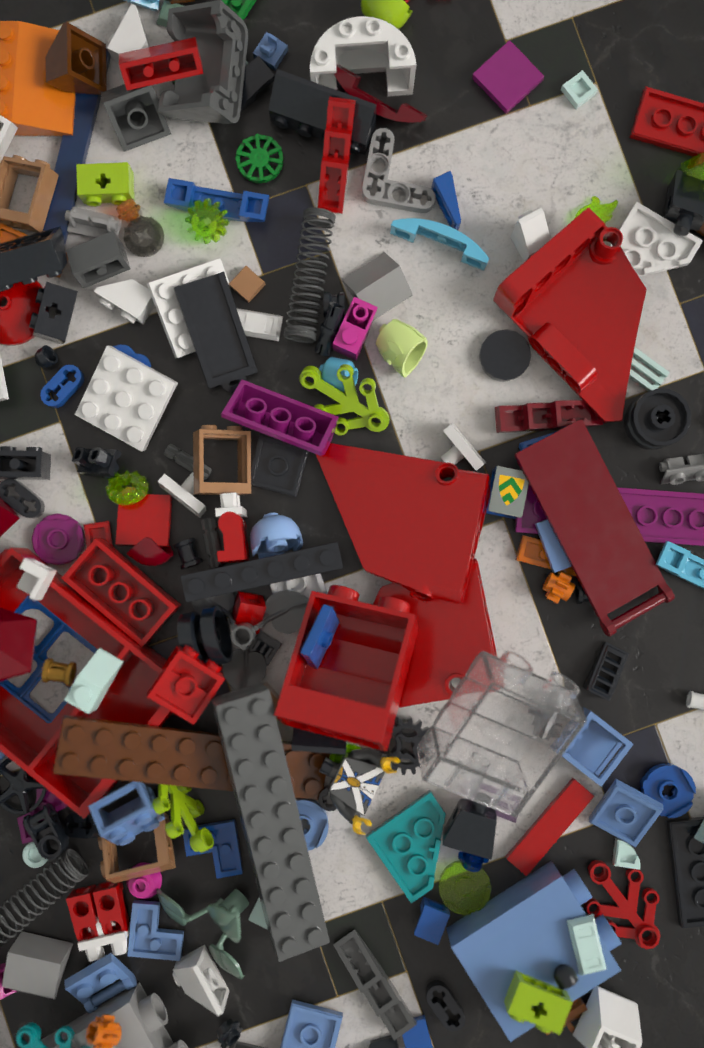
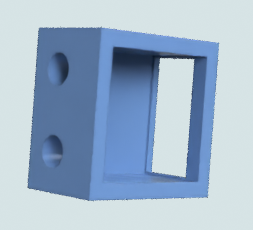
M583 707L566 729L563 738L557 741L553 749L602 787L633 746V743L592 711ZM624 744V746L617 753V755L614 757V759L611 761V763L608 765V767L605 769L602 775L598 777L602 770L605 768V766L609 763V761L618 751V749L621 747V745Z
M133 781L88 806L100 836L117 846L119 844L121 846L129 844L135 839L137 834L143 831L149 832L160 825L159 822L166 819L163 813L158 814L155 812L152 802L156 795L143 782ZM137 789L139 797L110 813L101 809L105 805Z

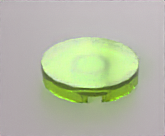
M465 859L454 861L446 866L440 875L438 884L440 897L445 906L454 913L468 915L481 910L488 902L491 893L490 880L484 868L476 862Z

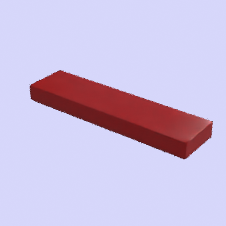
M572 778L505 856L506 859L527 876L595 796L577 780Z

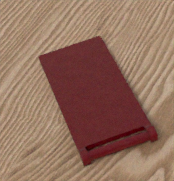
M577 420L515 454V458L589 599L605 635L610 637L623 625L661 603H668L675 599L673 591L665 582L658 566L655 565L656 562L583 420ZM658 587V594L613 620H610L607 616L610 612L650 589Z

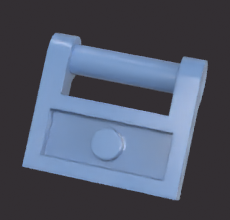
M112 953L65 980V989L84 1005L88 1013L97 1010L98 1005L125 989L131 990L137 986L135 975ZM109 984H112L111 986L107 987L106 989L102 990L101 992H99V993L93 995L94 993L98 992L99 990L103 989L104 987L108 986Z

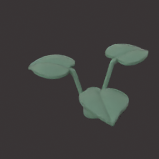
M158 888L156 892L164 911L171 919L182 926L207 912L209 913L211 919L223 932L217 947L214 944L209 946L211 956L224 971L240 980L243 979L245 975H243L236 960L224 951L223 943L226 937L235 943L240 941L241 927L239 915L249 906L247 898L240 891L234 889L225 900L220 898L216 903L209 904L206 908L188 915L184 913L183 909L174 900L162 893L161 889L159 890Z

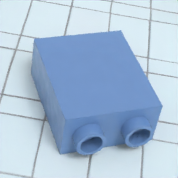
M552 861L446 928L451 948L510 1042L535 1026V1024L528 1021L524 1023L518 1022L507 1013L504 999L515 970L558 987L553 975L554 970L558 965H569L574 969L579 978L575 985L565 989L572 1002L621 971L610 951L622 943L602 914L595 919L607 970L582 976L579 975L566 920L587 916L581 905L593 897L575 869L561 876Z

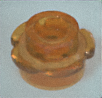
M134 199L124 201L116 208L119 214L118 219L125 220L127 223L134 221L140 215L138 213L140 205L136 204Z

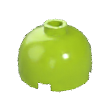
M361 0V10L365 17L384 20L397 29H400L407 22L413 12L404 0Z

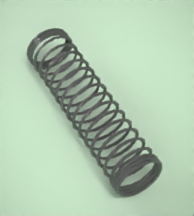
M317 207L306 208L303 211L302 217L305 221L301 223L303 227L300 231L302 237L299 239L301 245L297 247L300 253L296 255L298 262L295 263V267L297 269L293 272L296 277L292 280L294 286L291 288L294 294L290 296L293 302L288 304L291 310L287 312L290 318L286 320V323L289 326L284 329L283 334L289 340L302 343L315 342L317 338L315 332L318 330L309 326L291 325L288 321L295 320L312 325L319 324V322L311 318L293 317L290 315V312L313 317L320 316V313L308 309H294L291 307V304L296 303L314 309L321 308V305L311 301H295L292 299V296L297 295L315 301H320L323 298L313 293H297L293 289L299 287L300 289L317 293L323 292L324 289L316 285L296 284L295 280L300 279L304 282L318 285L324 284L325 281L318 277L298 276L296 272L301 271L308 275L319 277L327 275L325 271L320 269L327 268L328 265L321 261L329 259V256L323 253L331 251L325 245L332 243L327 237L332 236L333 232L328 229L334 227L336 218L333 212ZM310 215L323 216V217H326V218H328V219L316 218V217H312V216H310ZM307 222L308 224L313 225L315 227L305 228L304 223ZM306 230L314 235L304 236L302 232ZM310 230H323L331 234H320ZM309 238H321L329 242H319ZM306 239L313 243L303 244L301 240ZM308 246H318L328 250H318ZM305 247L312 251L301 252L300 248ZM307 254L321 255L326 258H317ZM299 255L315 260H300ZM306 262L319 263L325 266H316ZM302 263L314 268H299L297 264ZM305 270L317 271V272H321V273H323V274H315V273L307 272V271H305ZM306 279H315L322 282H314ZM305 287H312V288H317V289H320V290H313V289H309V288H305ZM304 295L315 296V297H318V298L307 297V296H304ZM303 303L313 304V305H317V306L306 305V304H303Z
M66 849L61 854V857L56 858V863L51 862L50 868L43 869V874L37 873L36 879L31 878L30 885L24 884L23 890L18 889L16 895L10 896V901L5 900L3 902V906H0V908L4 909L6 915L14 922L15 929L9 927L5 918L0 914V921L8 929L9 935L3 933L0 927V934L2 935L0 948L4 943H8L11 937H15L17 932H21L24 926H28L30 921H34L37 915H41L43 910H47L50 904H54L56 899H61L63 893H68L70 888H74L76 882H81L88 876V867L84 859L76 851ZM68 856H70L75 861L80 872H78L74 868ZM58 859H61L64 868L73 878H71L69 875L65 873V871L60 866ZM52 864L60 869L65 876L67 884L62 882L54 873ZM45 870L53 874L61 890L52 884L46 876ZM39 875L44 877L52 887L54 896L39 881ZM69 879H70L71 881H74V884L71 885V886H70V883H69ZM32 881L38 883L45 892L48 901L41 898L33 887ZM26 886L31 888L33 893L39 898L41 907L35 904L31 896L26 892ZM63 886L68 887V889L63 891ZM56 891L60 892L61 895L57 897ZM19 892L25 894L28 901L33 905L35 913L28 909L25 902L19 897ZM13 897L17 898L21 906L27 911L28 918L23 916L18 907L12 902ZM50 897L55 898L53 902H50ZM6 902L11 904L14 911L20 916L22 924L18 923L12 913L5 907ZM43 902L48 904L47 907L44 908Z

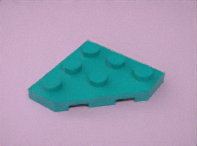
M430 790L366 835V839L411 904L433 889L442 829L445 822L446 813Z

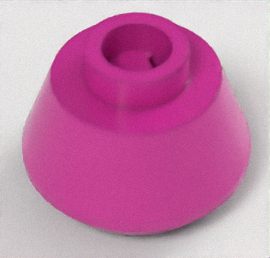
M146 862L138 863V864H136L135 866H133L132 868L139 867V866H143V865H147V864H151V863H146ZM158 872L126 880L127 888L137 898H151L157 894L156 890L161 888L162 875Z

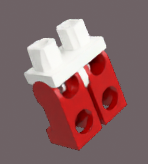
M236 492L220 494L221 508H215V514L219 518V529L223 532L224 551H217L218 562L224 564L250 561L247 525L243 519L248 518L247 510L241 506L240 496Z
M107 881L99 883L97 887L94 884L73 889L66 898L75 935L79 941L77 943L79 951L85 950L89 962L103 958L105 955L103 945L111 944L112 953L115 956L125 954L128 950L130 922L122 892L124 889L123 882L112 883Z

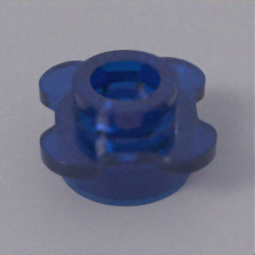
M466 852L458 853V859L461 861L462 866L470 872L480 871L483 863H488L489 859Z

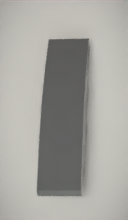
M356 929L333 944L361 993L365 994L377 1017H381L394 1041L417 1025L416 1020Z

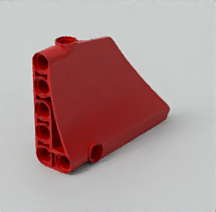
M330 443L325 455L320 456L316 454L363 569L367 573L403 586L410 591L409 595L414 599L430 602L433 598H436L437 600L462 604L490 499L489 474L457 469L452 463ZM447 477L453 478L449 481H443V479Z

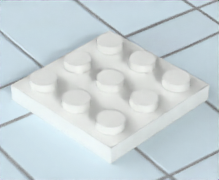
M106 346L75 415L143 452L146 450L178 382L118 349Z

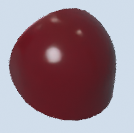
M146 537L126 554L142 565L157 566L167 562L173 556V550L170 544L169 547H159L151 538Z

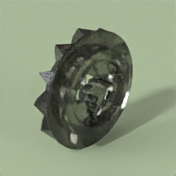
M140 215L139 218L130 219L128 226L124 227L123 240L125 245L136 256H152L163 246L165 238L163 228L152 217ZM147 228V234L151 239L144 238L140 242V238L136 233H143Z

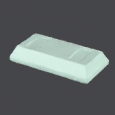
M591 914L566 920L579 975L582 976L607 970L594 915Z

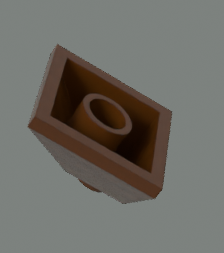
M68 22L63 23L45 57L46 83L64 92L101 95L102 92L107 91L106 44Z

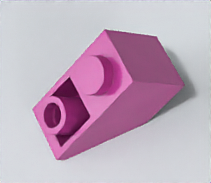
M354 297L334 339L333 351L357 360L378 307Z

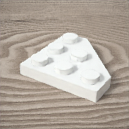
M636 202L619 230L623 235L621 248L637 275L642 277L687 266L703 240L691 233L686 236L675 234L673 231L674 223Z
M220 258L147 283L175 358L193 353L195 349L173 288L220 272L225 273Z

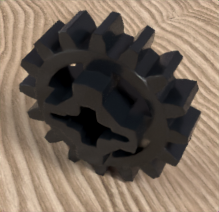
M411 716L408 717L407 722H403L401 717H398V724L394 725L391 735L396 740L392 750H389V746L387 752L379 750V752L386 754L387 757L407 758L412 761H400V763L391 761V768L393 770L401 768L402 775H405L407 769H410L413 775L416 774V767L418 766L424 770L423 762L425 760L428 762L432 761L428 753L435 752V747L429 745L435 739L433 736H427L430 728L427 726L422 729V721L420 719L414 724ZM401 729H413L415 731L413 733H404ZM401 738L403 739V741L405 740L407 743H410L412 741L411 747L413 754L410 750L408 751L406 748L402 749L403 746ZM424 740V749L420 755L418 745Z

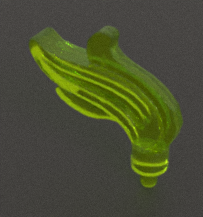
M593 196L591 198L592 202L582 207L576 213L575 218L584 210L590 208L605 223L613 217L610 214L617 207L618 200H614L609 204H600L599 198Z

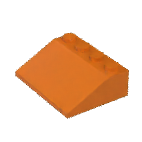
M0 21V115L18 127L14 136H73L76 93L64 92L46 83L45 57L59 30L22 21Z

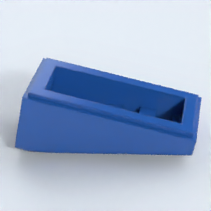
M448 171L433 179L431 189L434 191L435 199L448 225L459 230L461 217L453 175L451 171Z

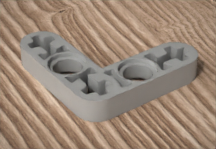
M377 129L371 138L362 186L364 200L367 203L417 213L430 212L435 204V194L431 188L388 180L394 148V135L389 129ZM381 137H385L387 142L384 145L383 154L379 153ZM374 161H382L386 167L382 172H375L372 170L371 165ZM373 179L378 180L377 191L379 192H376L375 196H371L369 191L372 189ZM400 189L405 192L406 197L403 201H395L391 196L392 192ZM410 192H414L412 204L408 203ZM422 195L427 196L428 201L425 205L420 204L421 201L419 199H421Z

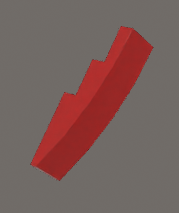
M329 97L321 161L318 208L343 214L356 100Z

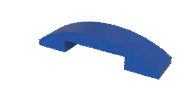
M168 178L164 198L165 205L179 210L217 219L241 222H265L269 195L249 191L239 194L195 186L194 182Z

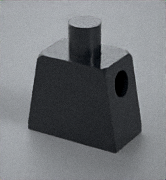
M677 170L668 186L664 218L675 224L673 231L679 236L688 235L690 229L699 230L704 223V178Z
M476 791L473 801L464 798L458 801L443 830L442 846L486 859H492L497 815L496 809L488 806L491 798L488 793Z

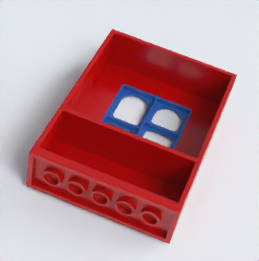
M10 547L0 553V608L19 614L29 609H38L54 621V626L38 646H34L33 660L36 661L37 668L23 686L16 687L7 679L0 681V751L85 819L91 813L88 806L106 797L119 780L53 774L63 715L162 727L173 712L148 698L147 693L161 674L162 667L167 660L149 645L144 647L138 645L61 579L63 576L56 572L42 600L34 601L30 599V594L17 588L25 572L20 568L24 558H34L47 566L49 565L28 548ZM63 632L71 634L94 654L101 648L124 661L100 705L89 714L63 700L54 713H48L30 698L31 691L41 680L45 660L48 659L47 651Z

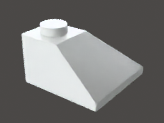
M203 945L176 962L173 968V978L179 987L182 986L185 994L219 1016L224 1012L230 990L207 947Z

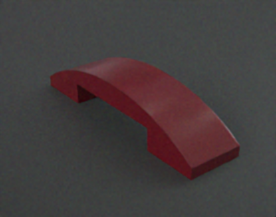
M340 64L336 65L337 73H334L344 90L349 95L377 104V115L400 122L414 123L426 120L428 115L407 103L401 104L399 110H396L361 90L357 86L362 77Z

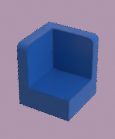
M423 896L420 904L421 914L415 927L414 935L439 945L450 916L448 906Z

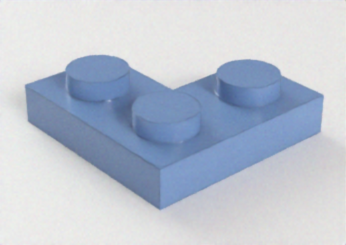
M133 901L128 957L181 960L184 931L158 928L160 902Z

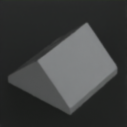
M385 252L342 279L353 298H359L378 307L374 320L413 295L400 265Z
M22 931L8 951L2 987L55 999L73 943Z

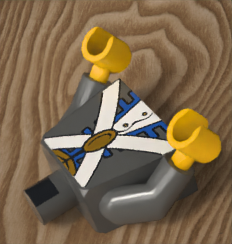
M372 748L355 749L350 753L343 754L339 763L325 757L319 769V772L332 778L328 786L332 802L339 813L352 824L353 831L360 835H366L360 828L363 822L367 826H372V822L369 819L361 818L360 816H365L384 774L397 773L396 770L391 768V761L400 763L398 757H387L386 754Z

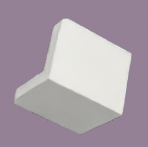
M24 558L20 568L25 572L17 588L30 594L29 598L34 601L42 600L57 570L34 558Z

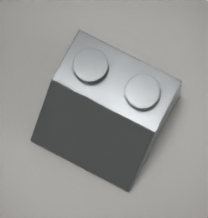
M125 84L101 93L104 107L124 152L171 135L165 116L158 112L159 100L153 85L127 91Z

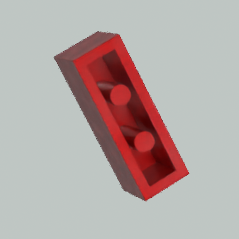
M196 37L119 54V67L127 91L203 74Z

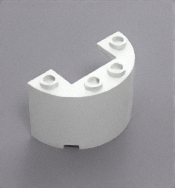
M352 17L345 19L330 27L320 37L314 47L310 61V79L312 82L337 90L334 73H337L336 65L340 64L355 74L386 72L388 96L413 95L416 72L414 51L404 34L384 20L374 17Z

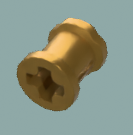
M53 658L46 659L42 669V682L65 683V686L71 687L75 680L77 664L76 662H70L69 664L54 662Z

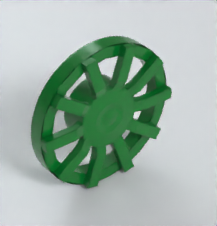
M255 134L242 140L236 152V164L244 178L254 183H266L276 178L282 170L284 163L281 146L272 137ZM260 140L266 141L263 148L260 147ZM256 141L255 149L250 145L251 142ZM271 143L275 148L267 151V148ZM245 147H247L251 151V153L242 151ZM279 153V159L270 158V155ZM240 156L248 157L249 160L240 163ZM270 162L278 164L275 171L270 166ZM251 164L252 167L246 173L243 167ZM268 169L271 174L263 177V170ZM254 170L259 171V177L251 176Z

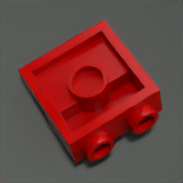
M177 645L162 667L161 674L148 691L147 697L194 725L225 678L220 672L222 667L210 659L205 663L197 658L199 653L193 648L185 645L182 649Z

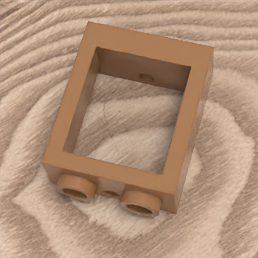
M18 155L3 157L0 163V223L36 233L43 231L59 177L50 168L49 163L39 159H35V162L28 161ZM18 174L38 178L28 213L8 209Z
M202 425L201 429L193 432L194 495H220L235 492L237 495L251 494V431H242L241 426H228L227 430H217L216 425ZM203 439L238 440V483L204 482Z
M163 813L166 819L159 822L160 825L154 829L158 862L119 871L116 844L103 837L98 838V845L100 850H103L104 861H101V873L106 880L118 883L176 868L172 838L168 836L165 828L166 824L170 822L168 814Z

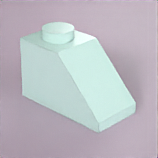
M99 648L79 673L64 700L88 714L95 711L124 661Z

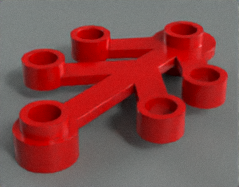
M600 860L591 862L588 866L589 877L594 883L602 884L618 906L600 904L596 899L592 898L585 902L584 905L588 915L593 914L594 917H598L603 914L608 917L628 919L634 927L616 926L612 920L607 919V921L613 926L617 937L634 939L637 945L644 949L656 947L660 941V931L654 925L656 905L659 903L660 896L653 888H645L641 894L643 901L646 903L643 921L637 914L639 889L644 879L643 873L638 869L628 868L625 875L629 881L626 900L611 880V870L606 863ZM596 867H602L600 874H594ZM638 872V878L632 880L631 874ZM654 893L653 900L648 901L647 895ZM592 904H597L595 911H589V907ZM644 931H650L648 937H642Z

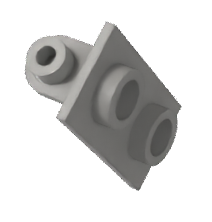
M72 207L71 211L67 210L65 213V220L69 221L67 232L96 238L102 234L114 231L119 236L122 217Z
M704 454L687 456L688 465H685L683 457L664 459L663 462L659 463L660 472H665L661 484L670 483L678 485L690 480L704 481Z

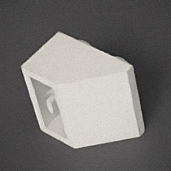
M599 986L593 988L586 1004L587 1010L582 1013L573 1036L585 1048H640L642 1045L638 1004Z

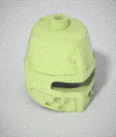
M392 319L387 325L383 324L380 327L376 346L383 359L389 365L392 364L393 368L405 378L419 364L427 349L428 341L413 326L398 319Z

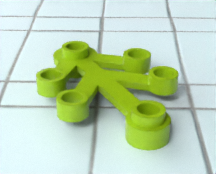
M343 364L337 371V378L343 382L345 393L322 380L321 371L317 367L307 366L302 370L299 379L303 387L307 389L316 388L338 402L325 406L317 404L314 406L315 408L333 415L355 412L361 416L348 420L338 418L337 424H343L345 429H340L336 425L335 433L337 435H345L348 430L367 427L373 432H380L387 428L390 420L389 414L378 405L375 393L376 383L373 379H363L359 387L361 394L366 396L368 405L366 407L359 402L353 380L354 370L352 366ZM347 370L350 373V375L343 376L341 374V371ZM305 377H312L314 382H308ZM369 384L372 386V389L366 390L363 385ZM378 418L381 422L375 423L372 421V419Z
M158 784V797L153 799L152 804L155 812L162 814L170 810L171 802V822L167 823L165 827L168 836L174 839L183 834L182 816L192 835L190 837L191 848L195 852L199 851L201 853L213 848L214 839L211 832L207 828L199 830L193 819L203 815L205 810L200 800H194L186 795V793L192 790V787Z

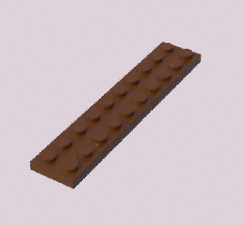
M63 715L53 774L233 791L219 733ZM282 741L295 798L319 800V794L324 789L326 775L319 772V769L325 757H330V753L291 751L292 742Z

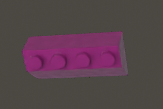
M243 379L221 414L222 418L320 456L325 455L334 436L339 418Z

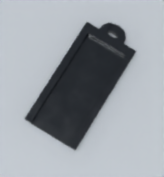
M220 272L203 279L176 286L173 289L208 388L221 385L225 391L234 393L242 379L246 381V376L258 371L225 273ZM233 380L239 381L235 385H229V383Z

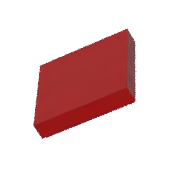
M119 493L115 544L117 546H135L142 539L149 537L159 547H169L172 496Z

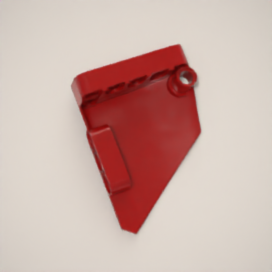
M587 208L511 273L497 288L493 301L529 337L528 341L531 347L604 422L622 421L634 347L647 289L621 248L623 242L621 231L614 227H606V224L590 208ZM604 241L610 242L613 246H607Z

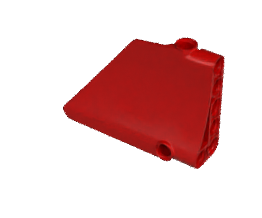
M476 558L473 561L462 604L437 600L436 598H433L430 602L420 601L411 597L409 590L394 582L380 588L372 605L378 606L380 597H393L410 604L409 613L416 615L419 627L399 707L463 697L465 694L500 689L502 684L501 671L480 569ZM453 678H460L464 682L465 687L463 689H456L453 687L451 680Z

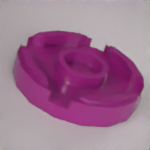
M63 514L48 515L33 530V549L46 563L54 565L68 564L77 559L84 549V530L79 522L71 516Z

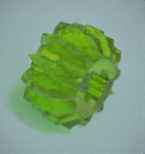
M206 198L204 202L200 200L195 201V207L191 206L187 209L191 216L186 217L185 222L192 224L187 229V232L192 233L195 231L194 239L196 241L203 237L204 244H209L211 239L216 243L220 240V235L225 236L227 234L224 226H228L230 221L223 218L227 214L226 209L221 212L219 211L220 202L217 201L212 205L211 199ZM209 217L211 223L206 225L204 219Z

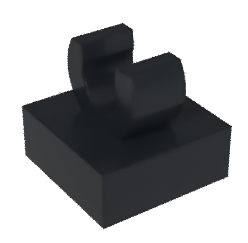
M260 630L249 646V653L260 652L268 666L282 643Z

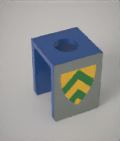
M496 466L492 469L487 514L511 519L522 517L529 484L523 471Z

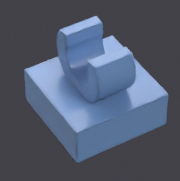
M266 32L254 50L253 57L255 59L259 56L269 68L275 71L288 52V45Z

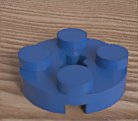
M663 763L652 767L640 780L641 792L663 804L664 810L660 816L677 818L687 813L693 805L692 800L694 794H696L695 783L688 772L672 763ZM666 784L674 786V789L671 790L672 796L670 797L666 794L662 795L663 787Z

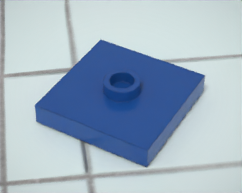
M326 604L322 605L301 649V654L308 665L317 670L340 623L333 607Z

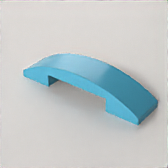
M407 218L392 221L390 234L414 243L417 234L464 252L461 262L483 271L485 270L489 261L488 256L472 239L460 231L445 224L425 219Z
M666 541L655 565L704 589V559L691 554L689 550Z

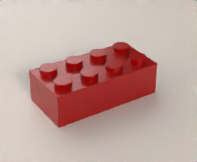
M95 538L61 578L141 647L149 644L181 606L179 602L103 538Z

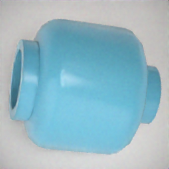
M330 357L326 360L325 364H321L319 367L322 380L345 393L343 382L337 378L339 367L343 364L352 366L355 385L358 379V369L355 368L351 360ZM347 370L341 371V374L343 376L350 375V373Z

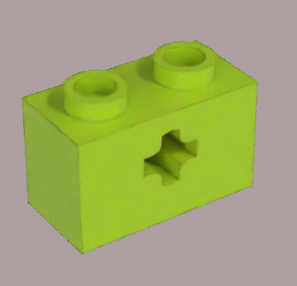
M128 162L76 164L77 195L84 204L92 207L101 206V203L123 206L127 202H134V172Z
M516 970L504 999L507 1013L512 1019L521 1023L528 1021L535 1024L536 1028L545 1033L552 1031L557 1034H561L573 1003L566 990H560L556 986Z

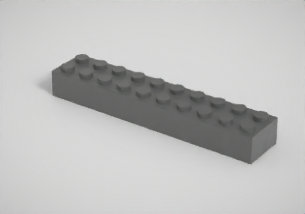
M261 682L215 696L211 699V704L271 945L278 961L281 962L328 944L330 940L277 719L274 716L275 711L270 690Z

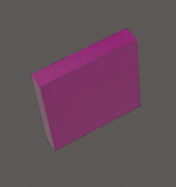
M509 40L473 73L472 79L507 114L543 81L544 75Z

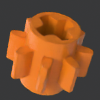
M562 570L557 575L551 572L542 587L543 590L547 591L545 595L547 599L557 604L560 599L567 601L575 588V584L570 582L572 579L571 575Z
M103 1014L102 1017L96 1016L95 1021H92L87 1027V1043L94 1045L93 1048H113L121 1039L122 1029L119 1023H114L115 1016Z

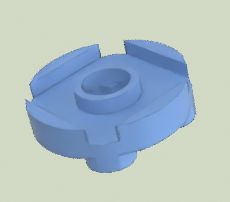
M295 798L300 819H306L307 824L310 825L309 829H303L307 849L309 851L318 848L325 841L328 834L327 812L315 800Z

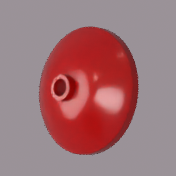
M22 281L14 283L12 288L0 292L1 345H20L35 337L32 336L34 329L29 328L32 313L38 314L40 306L39 303L35 302L39 287L43 288L38 281L23 285ZM7 299V304L1 307V301Z

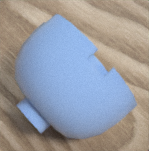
M278 513L264 515L252 527L250 533L252 555L258 554L259 559L285 554V551L293 549V552L299 551L303 546L302 535L298 525L291 518L278 515Z

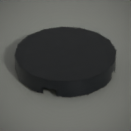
M506 329L492 333L481 345L479 359L483 367L482 369L492 379L502 382L520 377L528 368L531 359L528 342L516 331Z

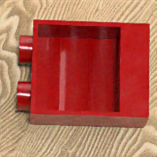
M330 585L327 594L311 591L274 716L286 726L387 752L419 630L416 615L409 613L410 604L393 597H380L378 606L359 602L360 594L357 591L340 585ZM326 604L333 607L340 623L317 670L308 665L301 654V649L322 605Z

